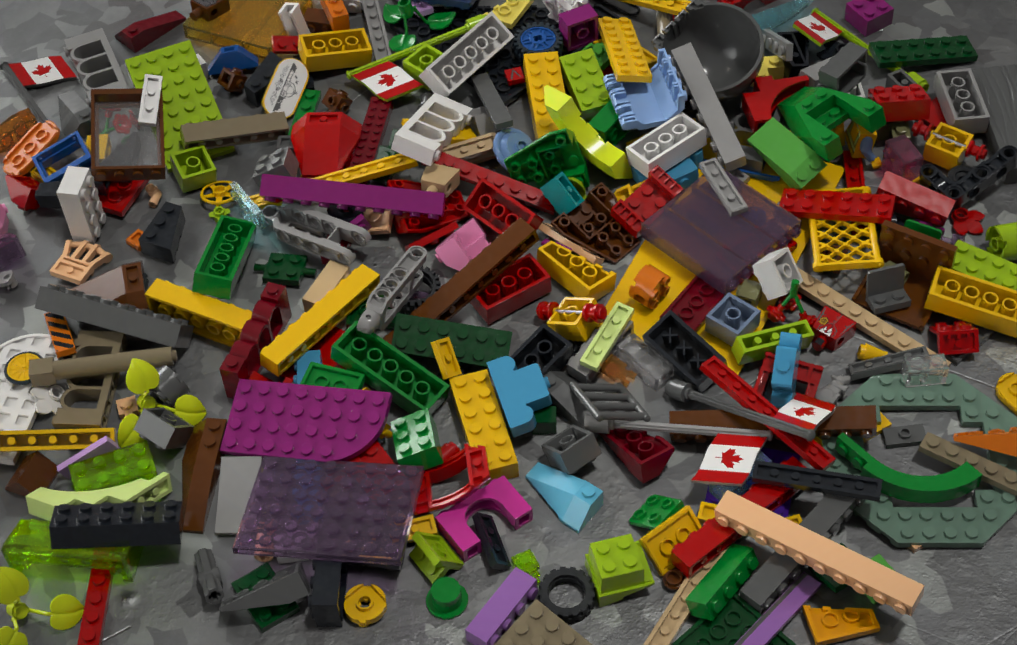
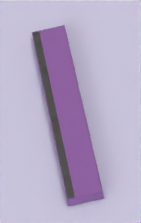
M803 572L734 645H768L798 613L802 605H805L820 589L821 583Z

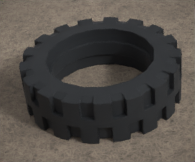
M560 567L558 570H551L549 575L546 574L543 577V582L540 581L538 599L565 623L574 624L575 621L581 622L584 620L585 616L588 617L591 614V609H594L596 599L595 585L592 583L591 577L589 575L586 576L583 570L580 569L578 571L575 567ZM561 583H572L583 589L585 597L579 605L572 608H562L551 602L549 593L555 586Z

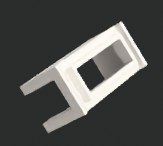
M285 2L278 15L287 35L311 34L300 10V4Z

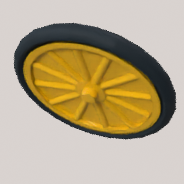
M21 352L14 355L5 365L4 374L6 379L17 385L30 384L29 360L43 357L35 352Z

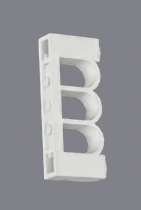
M434 93L397 131L391 150L431 166L435 161L439 160L443 147L450 144L452 137L457 136L460 129L463 130L466 125H470L473 117L471 115L473 108Z

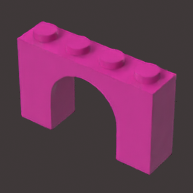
M504 475L492 480L487 486L478 489L462 502L441 511L435 517L438 531L464 563L482 552L481 540L467 524L470 517L476 512L486 509L498 511L509 521L515 530L533 520L531 506Z

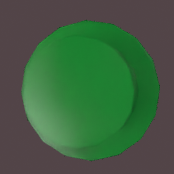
M441 577L432 584L426 596V606L429 612L436 618L442 620L454 619L466 610L468 594L465 588L454 578Z

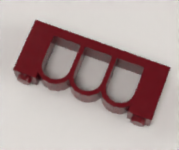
M271 282L267 283L260 295L261 299L254 306L251 319L247 320L242 328L240 340L234 342L230 353L227 354L219 370L228 398L234 399L240 379L248 380L253 371L261 373L264 368L260 364L261 350L272 343L276 336L281 335L288 324L292 313L286 286Z

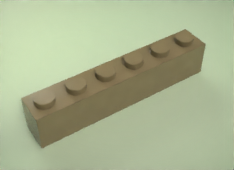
M284 111L245 117L239 116L230 119L223 118L199 123H186L180 127V137L184 150L203 144L206 149L272 141L278 140L279 135H288L289 126Z

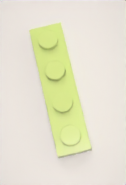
M618 301L616 302L581 357L580 365L596 372L599 371L635 313L634 308Z

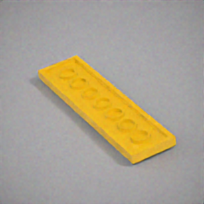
M607 16L598 18V29L616 81L652 83V74L631 19L626 17L613 19Z

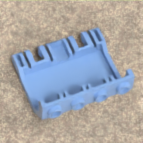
M665 48L658 49L657 63L650 69L652 83L617 82L614 73L603 77V82L609 91V97L616 114L619 115L618 119L623 130L635 128L643 130L659 127L685 109L687 93L686 90L682 89L681 79L677 77L676 67L672 66L671 56L667 55Z

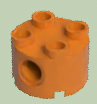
M651 264L649 266L645 265L634 278L636 284L635 286H630L629 296L647 308L654 310L659 304V299L668 294L670 290L668 284L671 277Z

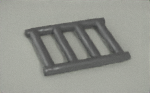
M574 381L569 383L571 390L598 422L602 420H644L649 422L651 420L645 409L620 382L617 384L575 383ZM583 391H587V392H620V393H584ZM591 401H627L628 403H623V402H591ZM599 410H618L636 412H599Z

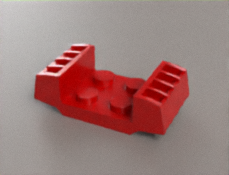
M657 165L648 172V179L625 201L620 199L611 208L610 215L637 239L675 205L685 194V190Z

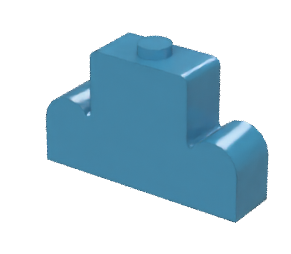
M703 148L665 171L684 189L700 182L698 168L699 163L704 161ZM631 166L633 180L636 183L648 179Z
M781 332L771 381L773 391L770 403L776 408H782L794 398L802 334Z
M503 356L486 362L513 437L532 431L537 424L534 411L552 404L548 391L551 388L548 377L543 378L537 363L517 369L514 359L509 356Z

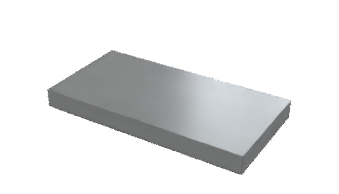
M262 456L221 457L215 524L216 536L257 535L263 466Z

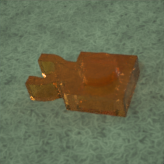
M613 354L605 360L599 371L614 382L620 379L621 383L627 388L630 385V381L626 380V377L634 380L637 376L633 371L626 370L627 364Z

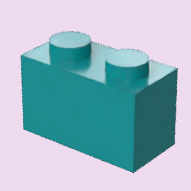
M563 171L540 188L544 197L550 201L555 211L559 214L563 212L568 214L584 201Z

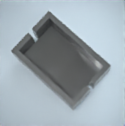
M852 42L842 47L835 56L830 58L828 63L819 69L818 87L849 93L866 77L867 64L865 63L867 62L868 49Z

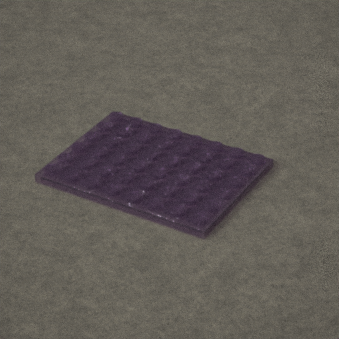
M263 456L232 547L233 554L401 566L424 476V466L349 461L321 462L313 459L304 460Z

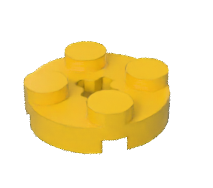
M358 584L352 587L345 595L344 611L347 618L360 627H367L380 620L387 611L386 597L383 590L373 584L371 586ZM361 602L370 603L368 607L363 608Z

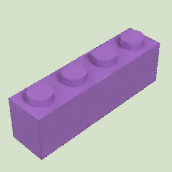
M515 567L465 629L466 640L473 645H494L501 638L502 634L513 625L514 619L522 615L529 600H533L538 593L537 579Z

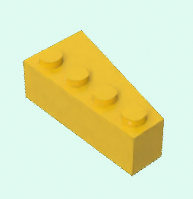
M553 241L537 249V261L555 281L575 297L595 298L597 301L615 289L617 273L613 271L607 272L603 270V266L597 263L593 265L586 261L587 258L581 255L575 256L571 250Z

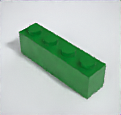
M732 544L685 599L692 616L710 621L714 620L759 565L753 548Z

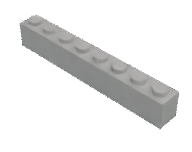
M691 42L671 50L672 66L677 68V77L683 81V89L686 90L687 96L690 95L691 107L698 112L696 114L697 119L705 127L706 138L710 137L711 139L710 146L713 153L717 152L719 156L717 157L718 162L724 167L726 173L747 165L746 155Z

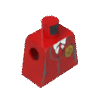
M824 306L812 327L814 333L812 347L816 351H821L824 347L831 351H836L855 335L857 322Z

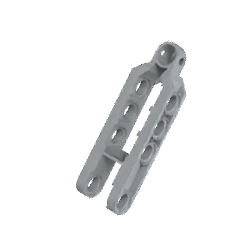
M297 203L288 204L283 208L276 205H268L261 211L264 222L274 227L278 240L347 266L351 265L356 255L349 249L342 247L339 244L343 239L362 247L366 246L371 240V235L366 229ZM297 222L330 236L327 239L323 237L318 238L309 232L305 233L293 226H289Z
M411 246L372 291L366 302V310L358 321V331L365 334H371L376 329L384 331L422 284L423 272L420 268L426 261L427 250L425 248Z

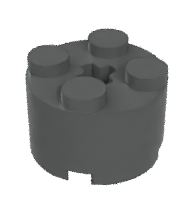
M163 365L157 369L160 379L159 384L156 388L149 389L151 392L149 395L156 402L160 400L162 405L175 408L176 400L182 395L189 394L190 389L184 381L180 382L177 378L178 375L172 369Z

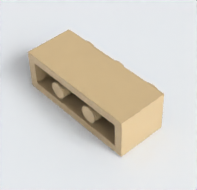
M330 260L302 298L304 311H309L317 301L326 296L328 291L333 290L342 279L347 278L351 274L350 266Z

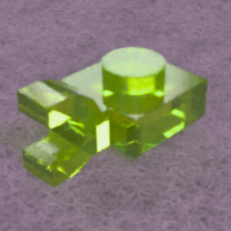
M528 549L512 556L511 561L514 567L536 578L537 585H539L540 579L538 577H540L538 569H540V566L532 551Z

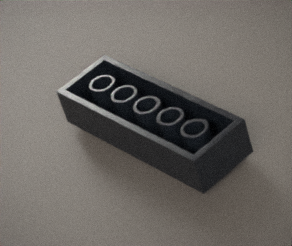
M167 500L165 502L146 501L140 503L127 501L113 504L105 502L102 504L83 503L80 505L60 504L59 506H54L49 526L51 549L181 544L184 524L182 501Z

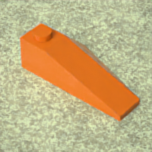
M1010 427L1009 432L992 429L988 431V434H984L983 431L954 433V441L1017 457V427Z

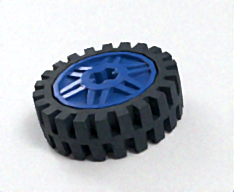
M533 22V25L528 23L526 27H520V30L518 29L514 34V54L520 62H523V54L558 51V57L562 56L563 36L554 25L550 27L549 23L545 25L543 22H540L539 25L536 22Z

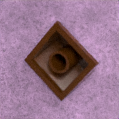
M39 451L25 456L6 485L5 490L26 496L40 487L49 489L59 474L57 465Z

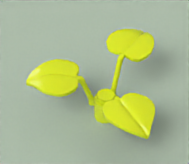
M132 358L126 374V386L131 392L141 394L137 398V405L141 408L139 410L140 413H142L143 408L164 407L171 412H175V415L193 426L202 421L207 410L201 401L193 395L186 394L179 397L175 402V408L156 402L149 395V389H154L159 384L160 379L157 370L144 360ZM136 414L127 415L119 425L117 440L121 448L143 445L147 441L142 439L139 433L133 430L139 419Z
M0 566V603L7 605L6 612L12 617L11 622L14 624V630L9 626L0 628V645H28L26 635L18 632L19 626L17 620L24 619L28 612L51 616V627L57 630H66L80 621L83 616L84 606L74 596L60 594L51 601V612L32 609L20 601V596L25 595L29 590L27 577L14 568Z

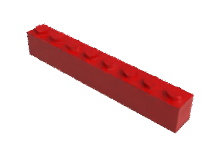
M794 456L780 463L805 467ZM754 483L745 494L739 496L773 512L800 490ZM715 517L708 519L698 531L691 532L684 542L677 543L672 548L671 563L689 579L741 538L742 535L729 526L724 527L715 520Z

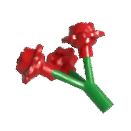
M793 279L790 292L780 297L778 306H767V317L774 323L784 322L786 317L783 311L788 309L794 311L798 307L800 311V319L798 321L806 319L812 329L817 318L815 315H807V312L803 310L800 302L802 297L797 293L799 280Z

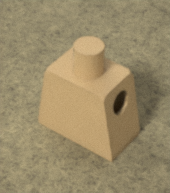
M435 163L431 166L426 165L421 178V190L445 193L447 198L460 184V169Z

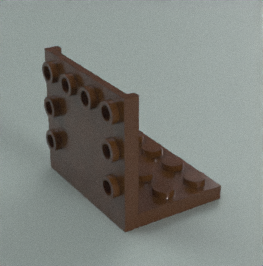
M884 220L879 239L880 255L885 263L889 260L896 264L903 263L906 271L910 272L904 284V290L911 299V306L880 313V315L924 331L934 311L924 308L932 279L938 265L953 270L958 246ZM866 274L851 301L872 311L866 302Z

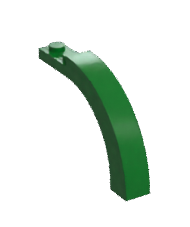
M841 433L837 437L835 449L841 456L849 460L856 469L861 470L860 476L883 479L881 493L904 501L937 503L953 500L979 487L983 475L967 461L960 467L944 474L933 476L905 474L877 461L845 433Z

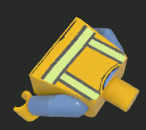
M851 120V123L845 130V139L852 158L867 159L874 170L883 167L880 158H875L872 152L877 132L871 133Z

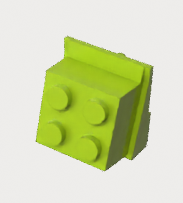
M631 534L590 543L589 553L585 554V567L592 579V583L595 585V596L599 608L622 600L627 595L655 584L643 548L639 541L634 542Z

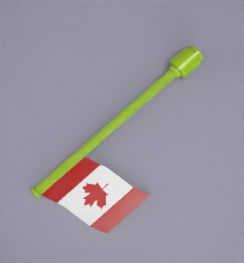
M814 8L811 15L798 19L792 26L820 47L826 42L835 40L840 35L866 49L869 46L819 11V8ZM868 49V53H867V54L873 58L872 54L870 53V51H869V49ZM893 67V68H888V69L891 70L892 72H894V71L899 70V69H901V68H900V67ZM914 71L907 73L918 85L922 86L925 92L928 91L929 84L926 79Z
M480 14L466 20V24L460 28L354 70H347L346 77L349 80L353 78L365 85L375 96L386 102L425 87L424 84L413 79L402 68L392 62L411 55L425 43L434 46L467 33L487 15Z

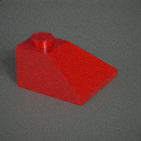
M6 174L5 179L11 201L24 211L39 208V203L35 200V191L38 190L41 182L28 176Z

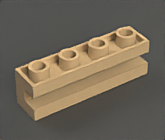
M491 132L445 146L442 152L473 164L495 159L493 140L496 133Z

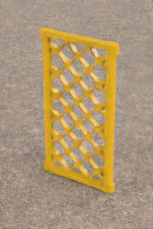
M869 186L819 190L871 194ZM808 218L814 272L882 268L884 266V260L880 255L875 223L855 222L854 224H849L846 221H821ZM829 221H835V222H837V224H835V225H833V226H832V225H829V224H827V223H828ZM860 224L868 226L864 229L857 228ZM840 226L847 227V229L844 231L839 230L837 228ZM821 227L828 229L826 232L817 231ZM850 231H855V232H857L858 234H856L855 236H852V235H850V234H848V233H849ZM832 232H836L839 235L836 237H832L829 234ZM861 236L870 237V239H867L866 241H862L858 238ZM842 237H846L850 240H848L847 242H842L839 239H841ZM824 238L830 240V242L826 244L819 241ZM853 242L860 244L858 247L850 246ZM833 244L840 245V247L837 249H834L830 246ZM864 247L872 249V251H869L867 253H864L860 250ZM843 249H848L851 252L849 254H844L841 251ZM828 250L832 253L830 255H824L820 252ZM854 254L862 256L860 259L852 258ZM836 255L842 257V259L839 261H836L832 258Z

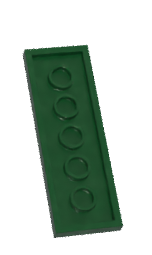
M963 35L869 42L868 46L878 68L976 62L978 59V55L969 39Z
M397 313L391 345L405 355L436 360L431 342L449 337L458 363L488 368L486 362L503 356H509L512 332Z

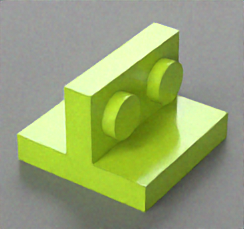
M416 531L411 537L417 545L410 552L409 556L432 584L437 579L444 577L449 569L460 570L463 567L464 563L441 535Z

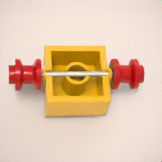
M923 120L915 121L912 126L913 136L922 135L924 136V141H927L924 147L923 160L951 170L953 167L960 166L964 159L970 155L974 156L977 162H980L981 159L984 160L987 156L988 150L986 145L983 144L980 147L975 145L973 134L940 122L935 131L934 124L926 126Z
M565 297L560 305L557 302L548 303L542 301L536 308V313L540 320L549 319L546 323L548 327L566 340L586 342L596 326L604 322L607 317L606 307L603 304L597 303L595 298Z

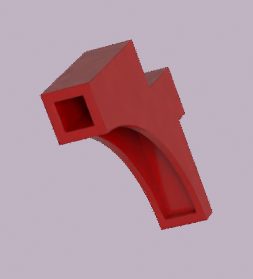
M771 75L755 78L753 92L743 93L742 109L753 134L772 118L771 115L776 109L777 104L803 87H809L808 75L773 80Z

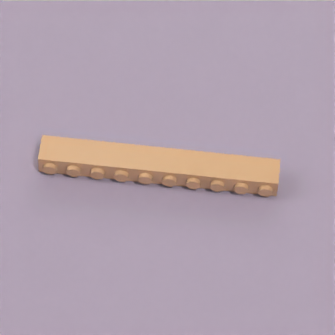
M729 490L725 492L714 510L715 520L724 527L729 526L740 535L755 539L760 545H768L774 548L777 553L781 555L786 554L801 565L806 564L817 573L832 577L839 584H847L853 587L856 592L867 594L873 597L876 602L893 607L900 614L912 616L924 595L923 584Z

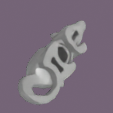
M832 375V381L827 386L818 389L815 398L839 406V403H837L838 399L844 400L847 397L845 392L849 388L847 385L851 381V376Z

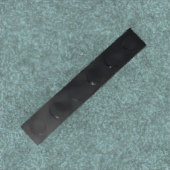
M755 460L752 474V482L877 502H880L883 479Z

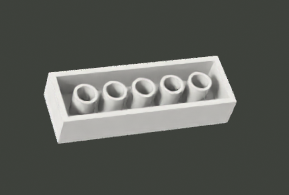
M491 11L432 62L419 77L433 93L448 97L515 36Z

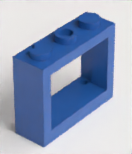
M78 130L31 157L44 182L61 181L68 166L85 167L91 170V151ZM79 148L83 149L85 155L55 173L48 174L47 167Z

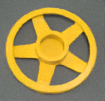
M215 181L202 188L200 198L205 203L218 207L221 204H226L239 198L240 188L231 181ZM220 183H227V184H229L228 186H223V185L215 186V184H220ZM234 186L237 188L235 194L228 192ZM208 187L212 189L213 193L203 195L205 189ZM229 197V199L222 201V198ZM209 198H216V201H211V200H208V199H209Z

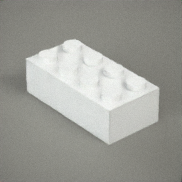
M681 112L627 146L628 163L647 178L648 172L657 165L664 171H667L707 145L705 128Z
M68 166L56 192L73 241L87 240L91 244H95L97 237L100 236L101 227L106 222V214L102 209V202L98 196V189L94 184V177L91 175L89 168Z

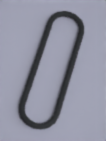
M599 0L629 16H635L640 12V8L637 5L630 4L636 7L638 11L636 13H628L604 0Z

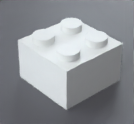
M788 247L767 254L752 266L767 300L787 295L790 292L793 279L799 280V284L803 282Z

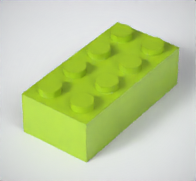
M592 48L559 57L562 78L570 96L581 112L580 117L586 122L591 121L610 100L609 91L603 82L604 75Z
M957 240L955 246H958L953 270L1017 291V264Z

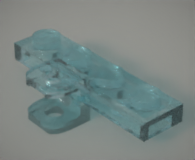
M236 181L230 183L229 185L232 190L230 195L234 201H237L239 207L243 208V211L240 212L243 220L251 221L261 229L267 227V222L258 205L251 200Z

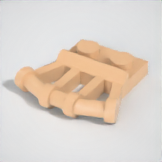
M66 240L63 254L49 271L51 276L80 285L86 282L90 275L93 276L96 268L103 263L111 262L113 255L103 250L101 245H93L87 240ZM72 249H76L70 257V252L72 251ZM86 251L87 254L84 256V258L82 260H79V258ZM95 255H99V257L91 261Z

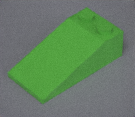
M773 117L747 139V142L790 188L802 189L827 166L814 150Z

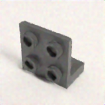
M903 263L867 272L866 302L874 315L911 306V299L904 290L905 265Z

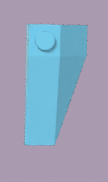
M539 462L526 475L528 482L539 495H542L550 509H553L558 515L559 520L577 533L586 526L603 506V491L586 480Z

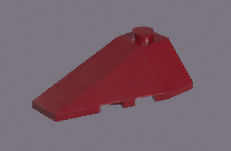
M175 10L134 22L116 34L115 39L136 53L186 21V17Z
M614 428V430H610L609 434L599 433L631 474L642 483L659 476L675 451L674 446L663 437L658 435L655 437L647 434V431Z

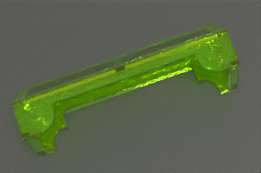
M32 518L29 520L21 519L5 540L1 549L9 567L23 572L24 566L30 569L31 564L108 569L111 575H115L117 572L123 575V581L134 582L144 546L51 549L49 532L51 521H41Z

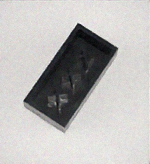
M669 310L642 336L644 344L685 382L692 384L696 392L703 393L713 383L700 370L702 363L715 355L727 365L726 359L672 310Z

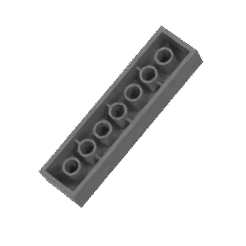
M48 284L47 287L40 286L35 309L174 348H189L194 326L189 325L188 320L171 318L170 315L154 313V311L144 308L139 309L134 305L121 304L116 300L103 299L101 296L85 294V292L80 290L67 289L68 287L62 285Z

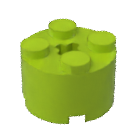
M1017 222L989 227L985 236V241H989V247H986L987 252L1008 261L1017 260Z

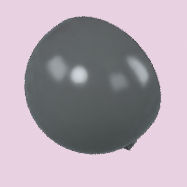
M692 0L685 7L686 10L683 9L674 18V22L671 21L651 43L654 45L655 51L658 52V49L665 48L667 55H670L672 58L671 50L691 42L719 102L728 101L748 89L760 72L764 60L762 30L757 21L740 7L723 2L705 3L703 0Z

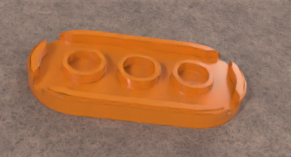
M50 120L45 121V123L39 122L35 124L5 156L3 171L7 175L23 176L35 166L31 157L57 142L60 135L58 126Z

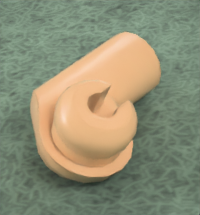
M149 183L145 187V190L151 197L148 205L156 208L162 193L157 186Z

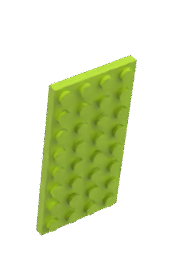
M190 40L125 59L126 67L135 88H143L145 74L163 76L165 166L168 173L173 172L170 154L184 150L180 137L181 125L223 119ZM150 126L157 143V126ZM227 146L206 150L210 158L213 159L235 152V147Z

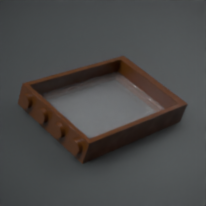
M143 88L91 89V173L94 181L166 179L162 89L156 127L138 125Z

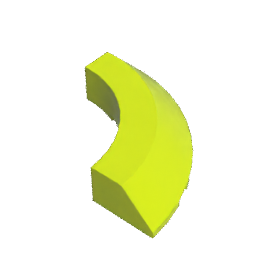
M546 85L544 87L545 107L559 130L567 128L573 131L583 156L600 170L615 179H632V170L626 153L608 141L604 142L598 135L599 133L580 117L581 112L571 96Z

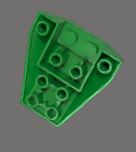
M567 128L549 132L504 159L512 179L538 189L562 171L567 178L574 177L582 181L585 188L590 187L585 158L574 132Z

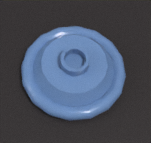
M512 127L503 128L495 135L493 152L500 165L507 170L504 159L533 141L521 130Z

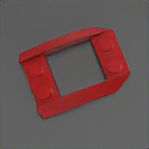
M767 351L754 389L762 396H764L770 376L773 374L775 354ZM799 360L796 382L807 384L805 395L815 398L824 367Z
M468 443L464 444L465 448L452 457L443 460V464L409 476L413 515L421 516L450 508L471 496L491 479L486 447L478 445V448L469 446ZM464 469H468L469 483L452 494L433 500L432 484L451 478Z

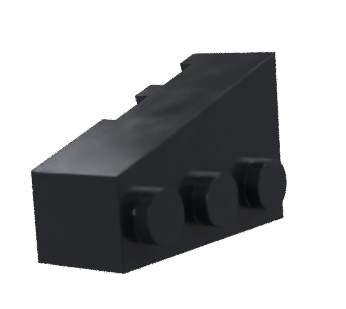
M799 31L777 32L778 35L793 43L792 61L783 60L784 75L786 78L797 77L800 70L809 66V38Z
M272 51L244 84L247 100L257 108L262 105V98L276 66L283 60Z
M169 202L164 203L138 239L143 254L175 264L179 239L182 237L186 221L182 206Z

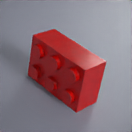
M893 85L887 88L876 86L868 89L867 99H871L883 107L886 122L929 119L931 98L921 85Z

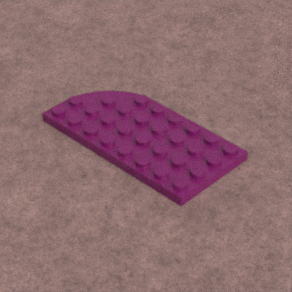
M240 379L220 452L225 455L262 456L265 459L324 465L348 461L366 451L381 435L387 422L392 394L391 392Z

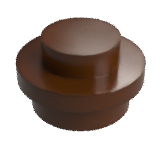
M676 569L669 570L663 577V584L669 590H678L684 581L683 574Z

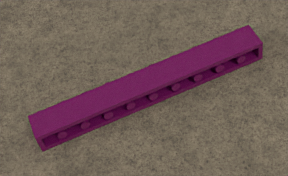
M262 174L260 196L264 198V201L275 202V199L283 200L282 203L293 204L294 201L301 202L300 205L311 206L312 203L319 204V207L330 208V205H335L337 209L348 210V207H353L355 211L360 212L372 209L374 213L384 214V211H391L392 215L402 216V213H409L410 217L420 218L421 215H428L429 219L438 220L439 217H444L446 194L441 192Z

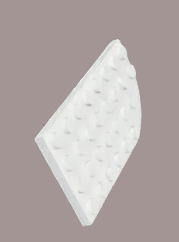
M49 334L23 335L0 345V431L31 430L38 415L35 409L37 399L30 394L34 387L32 383L26 385L11 383L5 377L4 368L10 358L21 352H35L43 358L53 357L54 361L62 360L63 357L57 358ZM21 451L0 452V464L15 466Z

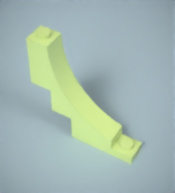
M162 472L151 480L140 478L123 485L92 491H58L40 487L25 497L29 514L51 521L54 506H59L60 504L80 505L83 503L102 504L105 502L113 504L127 501L133 503L156 502L172 492L170 474Z

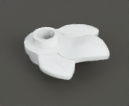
M58 385L49 388L46 386L34 387L30 394L37 399L35 404L36 411L43 415L50 412L56 415L57 408H62L60 398L65 391Z

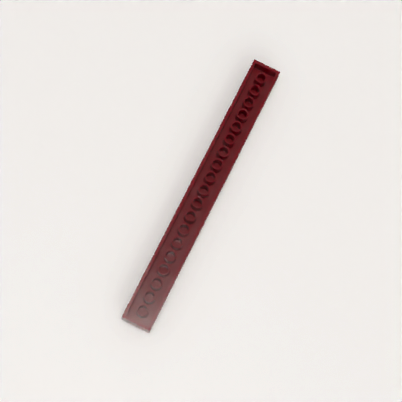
M371 97L362 125L361 139L355 147L349 168L376 160L393 110V100L386 102L378 97ZM371 180L361 182L358 184L370 185ZM342 239L339 244L350 250L351 242ZM321 256L322 264L327 265L330 259Z

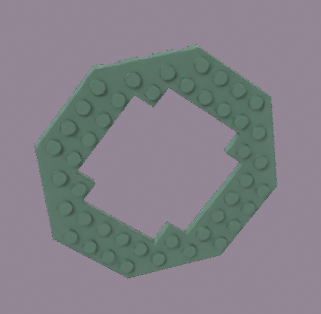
M956 374L873 375L839 405H876L877 425H881L880 410H959L962 427H982L984 434H988V431L992 429L1009 432L1010 427H1017V417ZM852 436L851 439L864 449L863 438ZM837 437L821 439L822 447L836 458L834 464L825 471L861 475V470L856 469L849 460L841 456L835 449ZM986 449L988 460L1017 472V457ZM993 486V490H974L975 507H893L892 497L881 493L880 502L865 500L861 507L857 506L853 510V514L863 518L867 522L866 524L877 533L884 534L890 539V543L896 547L922 545V547L983 548L988 543V540L994 534L996 535L1012 516L1014 517L1017 514V496Z

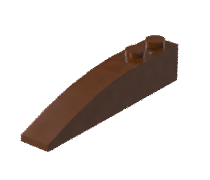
M204 419L195 425L188 439L182 459L183 532L204 534L220 474L221 457L225 456V454L220 452V447L227 426V419Z

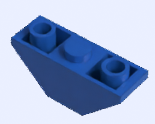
M239 45L221 47L208 66V74L218 76L221 74L223 67L252 70L259 66V59Z

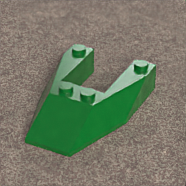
M803 87L777 104V108L790 131L814 150L817 155L828 162L843 153L839 135L831 130L847 119L853 120L871 133L886 125L883 107L873 100L824 87Z

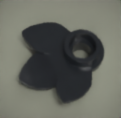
M833 40L823 44L825 49L818 52L817 56L822 60L835 56L847 44Z

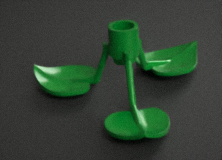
M399 0L398 5L385 3L383 9L385 22L395 24L403 19L405 35L399 34L390 39L389 48L392 51L399 52L415 45L416 36L408 35L407 19L411 18L414 12L432 30H441L448 27L455 18L456 12L435 13L426 20L417 10L416 6H412L411 0Z

